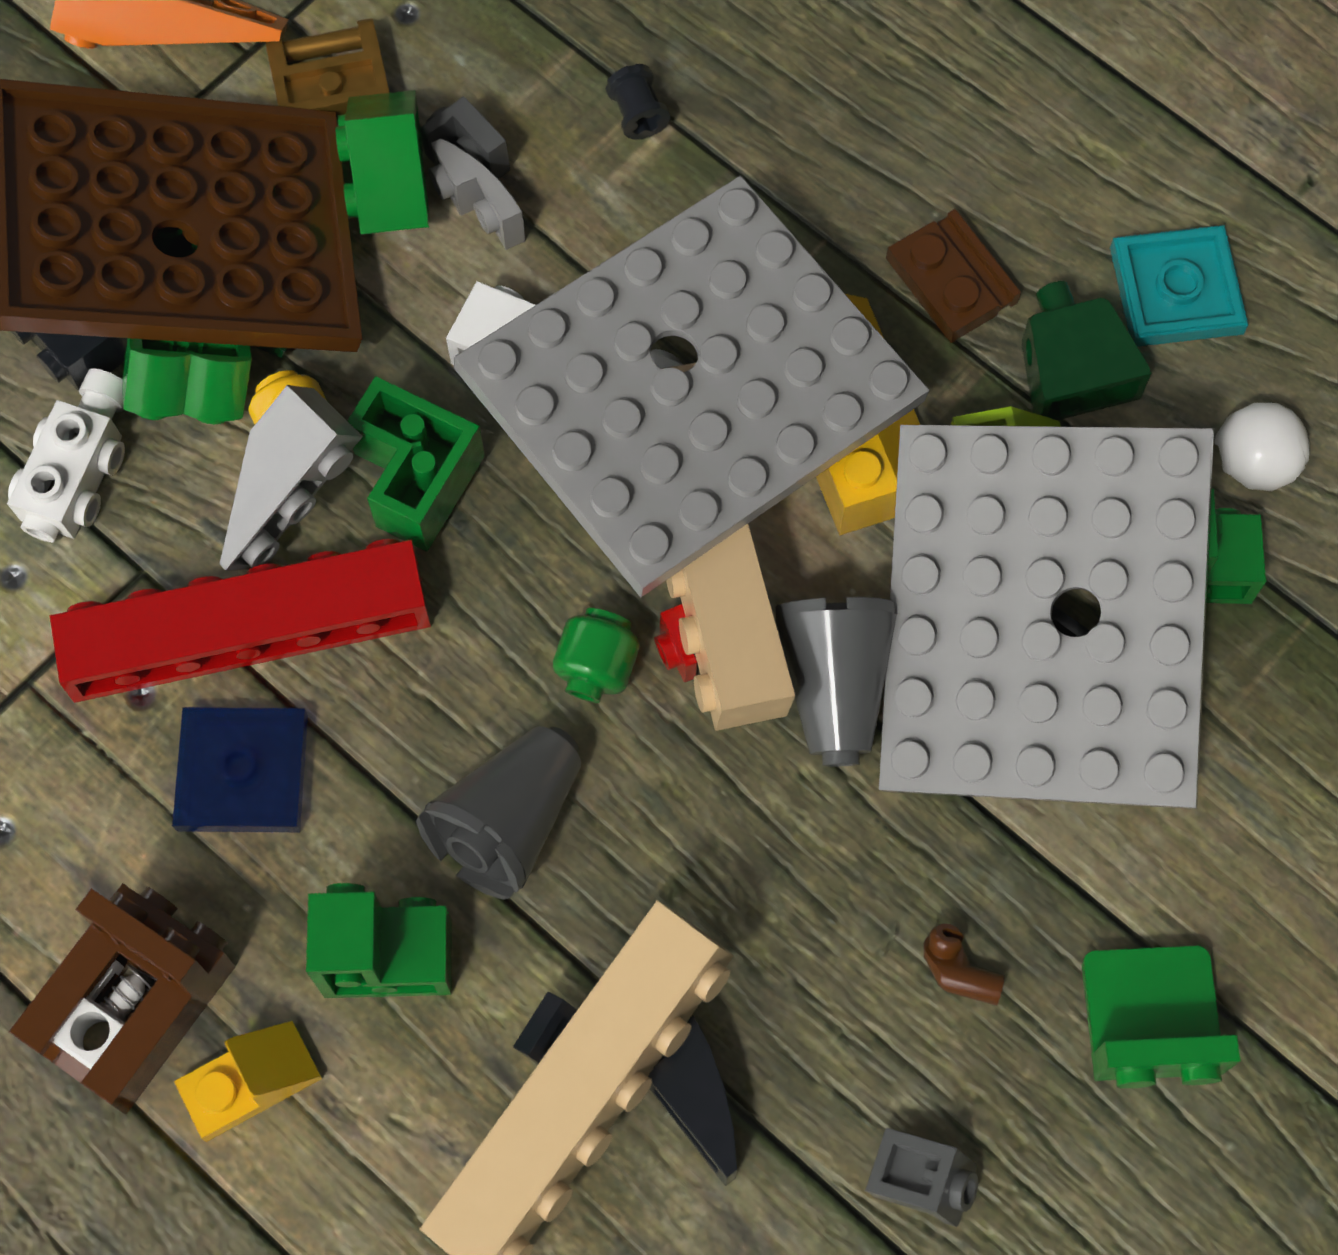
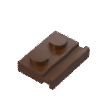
M956 209L948 212L947 217L943 220L927 224L887 249L886 260L950 343L993 319L1005 307H1013L1019 302L1020 290Z

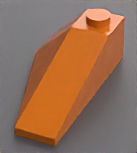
M55 0L50 30L65 34L64 40L72 45L89 49L97 48L98 44L103 46L275 42L280 41L284 35L289 19L240 0Z

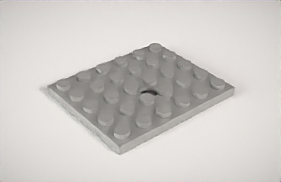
M741 175L454 357L455 371L640 598L922 404L929 392V389ZM666 336L682 337L694 346L698 360L686 372L671 367L660 369L651 357L650 350L653 344Z
M900 425L890 600L895 602V614L897 616L885 676L879 777L880 791L1197 809L1214 438L1212 428ZM1072 589H1082L1092 593L1098 599L1101 607V617L1097 626L1092 628L1088 634L1080 637H1070L1062 634L1056 629L1052 620V608L1055 601L1061 594Z

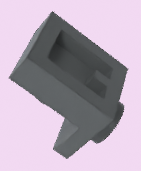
M464 96L449 107H442L436 110L420 129L425 155L433 163L431 143L443 139L474 157L497 179L511 170L506 140Z
M886 1128L865 1191L873 1197L934 1215L943 1223L957 1227L963 1211H968L976 1198L978 1190L977 1165L958 1148Z

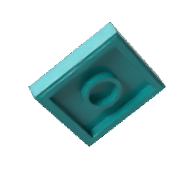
M1224 225L1113 238L1110 251L1128 332L1137 347L1244 335L1248 327V321Z

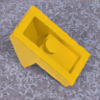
M289 1021L227 1039L224 1043L229 1052L175 1080L174 1083L201 1139L208 1142L316 1083L322 1077L295 1023Z

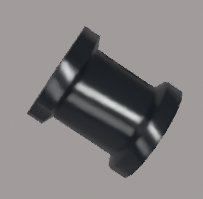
M644 64L625 66L617 70L608 78L607 86L605 87L608 97L617 102L622 113L621 128L624 135L633 140L645 139L659 133L670 121L668 108L664 103L658 101L652 87L654 75L651 69Z

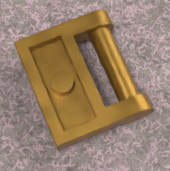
M373 18L357 21L358 27L282 41L281 38L280 41L265 42L278 106L336 112V117H338V115L346 114L349 97L390 93ZM363 48V51L288 65V63Z

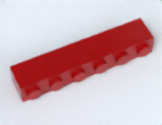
M397 539L377 540L368 544L364 550L345 554L336 551L319 552L308 557L306 562L283 567L273 563L261 564L249 569L247 574L225 579L217 576H204L190 581L187 587L168 591L142 589L131 593L125 600L106 604L96 601L80 602L70 606L67 612L50 615L59 683L74 703L431 627L412 540L400 542Z

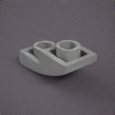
M443 139L432 142L431 147L435 166L429 168L428 172L439 197L442 200L450 197L460 216L475 210L484 231L487 234L495 231L505 250L524 242L525 232L522 211L502 183L485 166L457 146Z

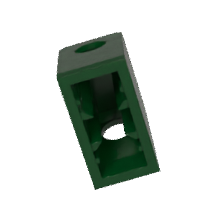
M1066 281L1052 282L1039 289L1036 293V298L1042 312L1028 318L1022 338V351L1033 413L1058 421L1140 400L1152 373L1148 363L1110 301L1104 298H1097L1076 304L1070 286Z

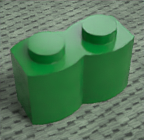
M127 338L122 382L123 409L149 420H161L166 417L185 414L196 418L200 422L216 425L226 421L243 419L252 361L250 346Z

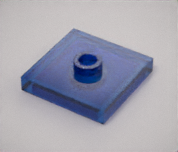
M183 707L172 822L174 829L177 832L300 833L308 714L305 708Z

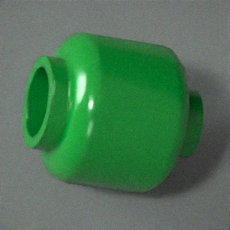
M587 608L585 615L572 616L567 620L553 659L554 672L561 679L568 682L565 689L566 693L588 702L599 703L602 694L614 695L625 691L640 648L638 637L630 631L632 623L629 620L598 608Z

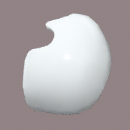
M1252 403L1227 417L1215 437V445L1219 446L1223 471L1248 489L1274 491L1288 485L1301 474L1309 461V439L1305 426L1291 409L1279 403Z

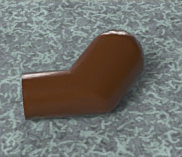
M943 923L932 928L930 935L924 941L923 950L924 958L938 985L948 993L997 1006L1002 993L1005 975L972 966L962 947L961 942L964 936L956 926Z

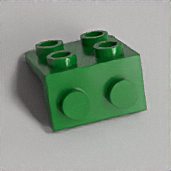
M1201 946L1097 950L1089 952L1082 960L1094 1081L1116 1080L1118 1088L1153 1086L1157 1084L1156 1078L1181 1077L1182 1084L1184 1085L1213 1084L1222 1081V1075L1241 1061L1237 1035L1221 1036L1211 958L1205 948Z

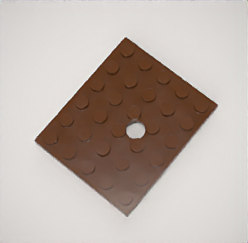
M0 79V330L358 352L362 341L349 222L344 196L342 162L339 160L336 142V112ZM162 228L182 229L184 237L190 243L197 245V250L187 257H172L157 249L153 239Z

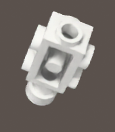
M89 369L79 389L82 399L78 407L56 400L49 417H45L39 422L33 438L34 448L25 467L19 469L14 474L10 482L9 500L7 502V505L23 522L21 529L29 535L46 542H54L58 534L74 539L80 525L89 527L97 518L101 497L96 491L104 474L114 475L119 470L125 453L124 443L120 441L122 436L112 421L115 412L123 411V379L101 369ZM78 433L77 437L72 439L74 434ZM52 480H54L55 484L50 491H48Z

